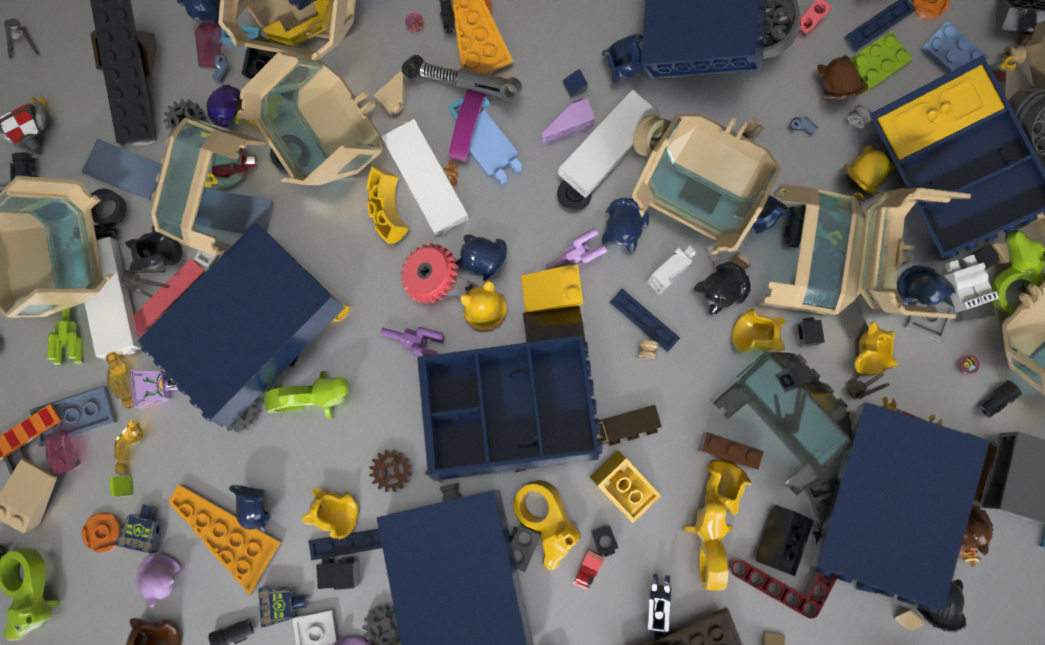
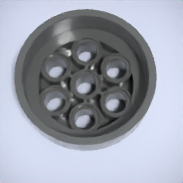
M766 0V9L770 8L771 10L765 15V26L770 27L764 33V44H768V46L764 48L763 59L784 52L797 38L801 27V14L797 0ZM781 17H787L784 21H779ZM785 34V37H784V38H782V39H778V38H777L779 35Z
M1026 87L1016 92L1008 102L1039 160L1045 158V88Z

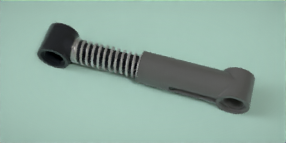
M419 55L410 56L402 64V72L409 79H414L417 76L436 78V80L455 83L457 87L499 96L507 102L514 101L522 91V83L515 77L506 79L460 68L459 71L456 69L455 71V69L445 68V66L442 68L439 65L426 63ZM508 87H512L514 92L509 91Z

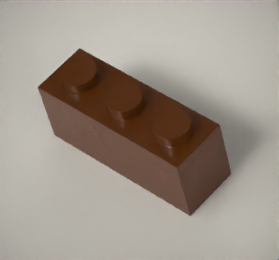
M709 432L703 433L698 452L751 470H759L764 453L762 450Z

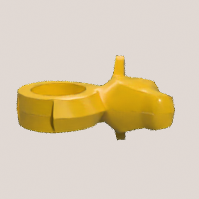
M536 480L528 482L521 487L514 498V514L523 526L541 533L544 552L543 566L549 570L556 569L563 557L581 539V533L576 528L577 522H569L562 498L557 488L549 482ZM529 492H538L546 498L549 505L547 517H535L529 512L525 502Z
M715 500L708 501L705 507L698 510L696 525H684L685 531L696 533L701 538L698 564L700 582L703 589L713 591L725 589L727 586L728 562L722 539L729 531L733 530V525H727L724 503Z

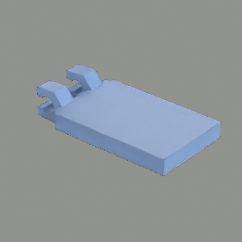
M483 110L478 116L471 140L470 153L488 176L494 174L498 181L503 184L507 181V175L501 168L509 164L517 174L522 170V164L516 158L518 156L517 150L487 112Z

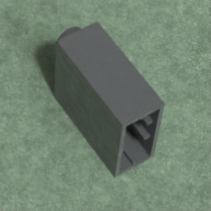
M1022 432L999 433L997 449L981 508L1045 527V440Z

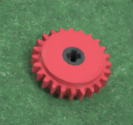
M429 243V246L423 244L422 249L416 247V252L411 251V256L405 258L406 264H402L404 271L400 273L404 277L400 281L405 283L402 288L406 289L405 293L410 295V298L420 303L429 304L430 301L436 303V298L443 300L442 295L448 296L447 291L449 289L453 290L452 284L457 282L454 279L455 276H458V273L455 272V269L458 268V265L455 264L456 258L452 257L453 253L448 251L447 248L439 244Z

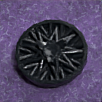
M565 180L560 183L557 189L559 203L569 211L583 210L591 201L592 192L585 198Z

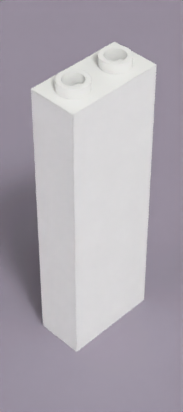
M632 89L559 167L558 175L586 198L634 147L633 137L640 121L648 115L660 116L661 113L658 108L652 104L650 105L640 93H636Z
M415 119L411 121L406 120L400 127L387 130L381 136L434 235L437 237L469 220L467 212Z
M107 237L97 240L103 278L108 274L114 275L106 282L99 293L84 303L95 355L105 361L116 359V356L121 354H134L135 350L141 349V344L138 342L139 336L133 316L134 312L118 241ZM83 244L73 247L81 289H88L91 282Z

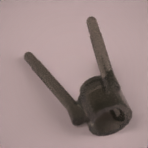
M7 19L4 21L9 59H12V51L14 50L13 39L20 38L22 33L35 54H39L26 31V27L20 25L19 20Z
M129 268V270L124 269L121 284L125 285L127 289H132L150 298L153 296L152 294L133 285L138 286V282L169 288L168 284L142 279L140 274H136L165 273L164 269L133 271Z
M857 372L847 382L849 386L846 387V390L854 400H860L869 394L888 387L889 383L866 391L867 387L883 377L884 373H880L866 383H863L861 380L857 382V379L862 375Z
M802 387L798 388L793 414H785L783 418L778 395L774 394L773 396L777 414V426H781L782 432H799L800 420L808 393L807 390H804L801 398Z

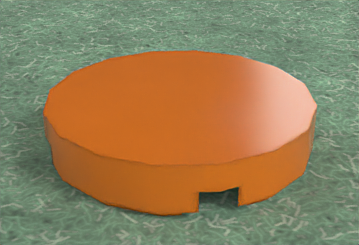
M911 0L915 12L927 19L941 16L947 10L950 0Z
M108 512L97 513L91 516L82 529L84 544L89 549L98 553L108 552L116 548L115 542L123 527L121 520L116 515Z

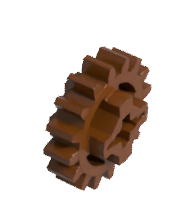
M385 450V455L377 454L378 460L372 459L375 465L369 466V469L373 470L369 477H375L372 483H379V490L385 487V492H389L390 488H392L393 492H396L397 486L403 489L402 483H409L406 477L412 475V473L408 472L412 465L406 464L409 458L403 459L404 453L400 452L396 455V450H392L391 454L388 450ZM386 458H394L390 463L383 462ZM400 464L403 466V474L399 469ZM393 466V471L395 472V474H390L388 476V470L386 469L387 467ZM378 468L381 469L382 472L381 478L378 475ZM395 478L399 480L395 484H387L390 479Z

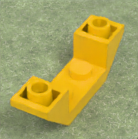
M316 0L313 2L318 16L309 18L303 24L294 26L287 32L280 20L270 23L263 30L270 41L294 47L327 30L333 12L332 0Z

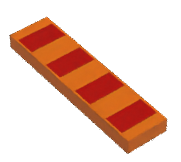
M53 404L47 405L0 435V460L63 421Z

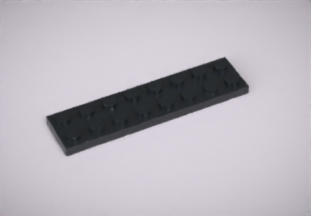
M90 0L116 143L122 144L156 139L131 0Z

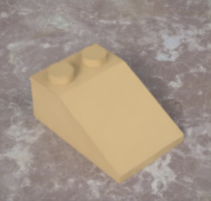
M22 458L0 492V521L23 534L40 525L57 476Z

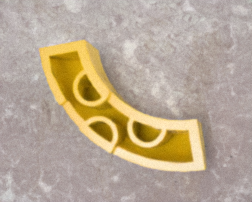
M372 166L366 190H369V202H366L369 217L373 219L374 229L378 235L387 243H396L409 230V227L401 220L395 203V190L399 177L386 170Z

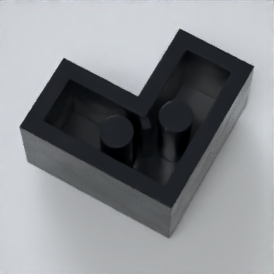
M354 556L342 557L338 561H334V558L322 559V563L316 564L317 589H352L361 584L360 560H354Z

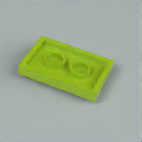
M892 31L850 58L858 69L860 80L868 83L867 92L914 60Z

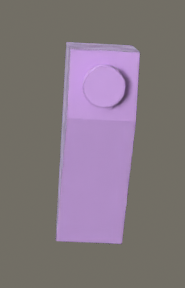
M588 99L573 101L541 134V142L544 143L594 125L595 116Z

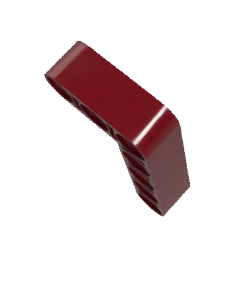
M732 558L728 561V572L731 575L810 619L816 618L819 615L837 580L835 579L836 574L832 573L831 576L824 577L823 574L815 572V567L803 592L800 593L744 560ZM740 562L742 569L740 572L735 573L733 567L736 563ZM754 573H758L759 580L753 583L751 576ZM776 583V591L770 593V584ZM820 585L821 591L818 595H815L814 588ZM793 593L794 600L791 603H788L787 596L788 594ZM811 603L812 609L810 612L806 613L805 606L806 604Z

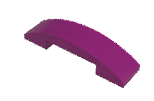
M467 90L455 124L449 149V158L467 162L472 145L471 140L480 110L482 111L486 93Z

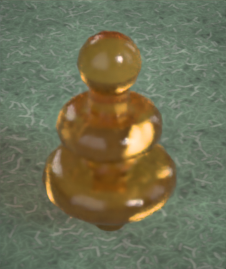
M448 160L449 165L444 166L443 169L445 171L449 170L447 177H451V184L456 185L458 181L455 176L458 175V171H455V169L459 168V165L452 164V160Z
M964 550V553L968 556H964L963 561L970 563L971 567H975V563L981 561V557L975 555L978 553V550Z

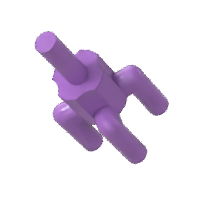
M418 327L416 331L406 328L404 333L387 328H382L381 335L401 340V347L411 349V352L418 357L438 354V351L425 348L427 340L442 344L445 341L444 333L424 327Z

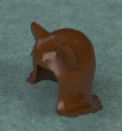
M846 55L833 59L827 66L823 64L817 65L818 73L823 77V85L828 92L823 95L825 99L843 100L862 94L869 87L868 83L860 80L857 67Z
M972 505L962 545L970 550L978 549L983 555L989 553V544L994 529L989 515L986 514L985 510H980L978 505Z
M141 618L130 619L132 630L126 645H181L180 631L171 621L163 620L160 624L156 621L146 622Z

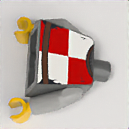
M40 95L39 101L34 97L31 98V101L35 104L34 106L33 104H25L0 116L1 139L15 145L26 143L31 152L41 148L36 137L44 134L43 129L45 128V106L47 101L42 95Z

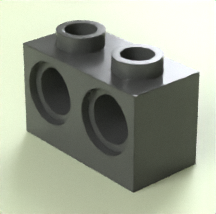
M519 524L518 528H513L510 538L513 539L511 543L513 552L519 551L522 554V559L516 562V567L525 572L541 537V533ZM523 532L530 535V540L527 543H522L519 540V535Z

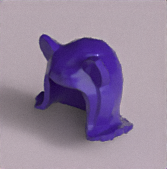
M228 84L222 85V87L217 88L209 96L206 104L207 114L214 125L223 128L228 127V121L233 120L237 115L238 103L242 102V99H240L241 91L238 88Z

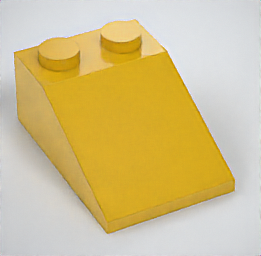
M578 265L521 275L525 313L581 307L583 304Z
M618 450L590 476L594 483L632 523L661 497L653 486Z

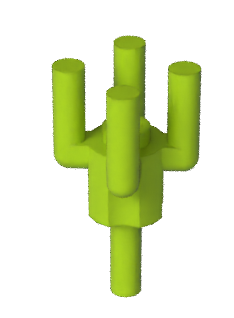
M70 308L62 310V321L55 323V333L51 332L48 334L47 359L53 360V364L56 365L62 364V347H68V358L74 359L73 363H82V338L77 336L76 323L70 322Z

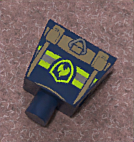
M142 504L140 515L129 514L115 545L150 554L159 552L162 520L152 518L155 506Z
M262 586L258 588L261 628L293 619L297 616V609L307 608L306 595L296 596L294 587Z

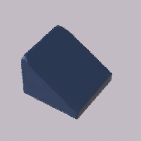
M580 69L563 80L570 97L587 90L588 83Z

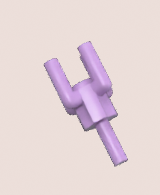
M593 228L573 239L572 245L563 249L565 255L545 265L547 270L557 268L568 261L571 266L580 261L586 263L606 253L607 250L604 245L590 252L585 243L598 235L597 230Z

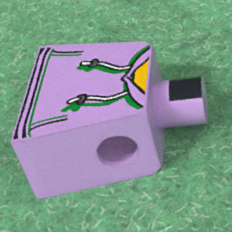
M132 370L130 371L133 408H146L167 401L171 398L170 390H176L179 385L176 382L170 381L165 376L166 372Z

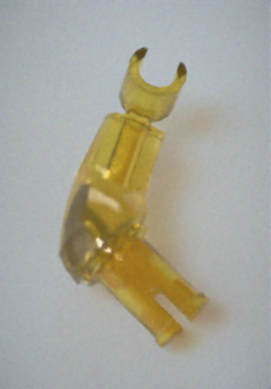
M116 352L108 353L105 357L109 364L107 385L117 399L122 398L123 406L128 409L133 408L132 396L128 398L126 396L129 394L125 383L128 367L124 361L119 359V355Z
M132 420L128 422L127 428L115 440L114 459H118V462L114 467V471L118 474H126L128 465L123 464V461L128 460L131 448L137 445L143 437V430L140 428L138 421Z

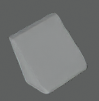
M12 163L0 166V185H8L14 179L15 168L12 167Z

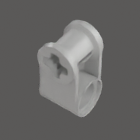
M455 276L454 279L457 282L452 284L454 289H449L447 292L449 296L461 298L462 294H468L467 290H471L472 287L474 288L478 285L475 282Z

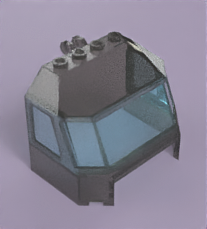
M764 351L709 401L718 409L723 408L726 411L723 415L727 419L733 416L746 403L755 411L803 464L796 473L785 481L786 486L797 496L815 481L852 443L850 412L846 409L848 405L841 398L837 399L832 394L835 392L832 387L819 380L821 376L813 368L811 369L813 380L785 393L775 374L802 361L806 364L807 361L801 354Z

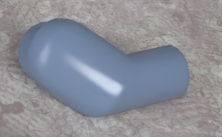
M217 54L214 58L216 70L212 78L217 82L221 81L228 70V62L223 54Z
M806 116L795 117L790 123L793 129H806L811 134L818 129Z

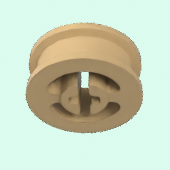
M648 115L643 118L638 124L633 137L635 151L640 155L650 158L671 121L664 118L661 119L656 115Z

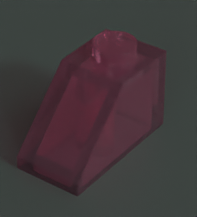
M201 23L194 30L198 65L216 68L214 58L221 51V28L219 24Z
M66 428L46 435V460L55 476L70 471L81 464Z

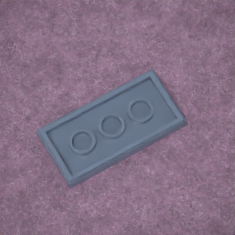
M97 139L81 172L151 200L152 193L157 185L156 177L160 172L162 164Z
M204 188L194 225L244 234L256 222L266 231L273 201Z
M104 385L49 403L54 405L63 421L37 437L39 447L47 446L117 423L108 387ZM49 404L30 409L31 416Z

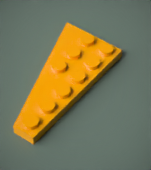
M453 0L461 68L491 74L513 63V59L484 0Z
M178 484L168 503L183 520H186L194 533L199 535L219 562L231 572L233 578L244 587L245 592L249 596L252 595L282 541L266 532L260 531L258 528L253 530L244 529L239 525L236 515L187 487Z

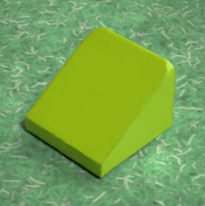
M132 476L109 478L111 497L133 494Z

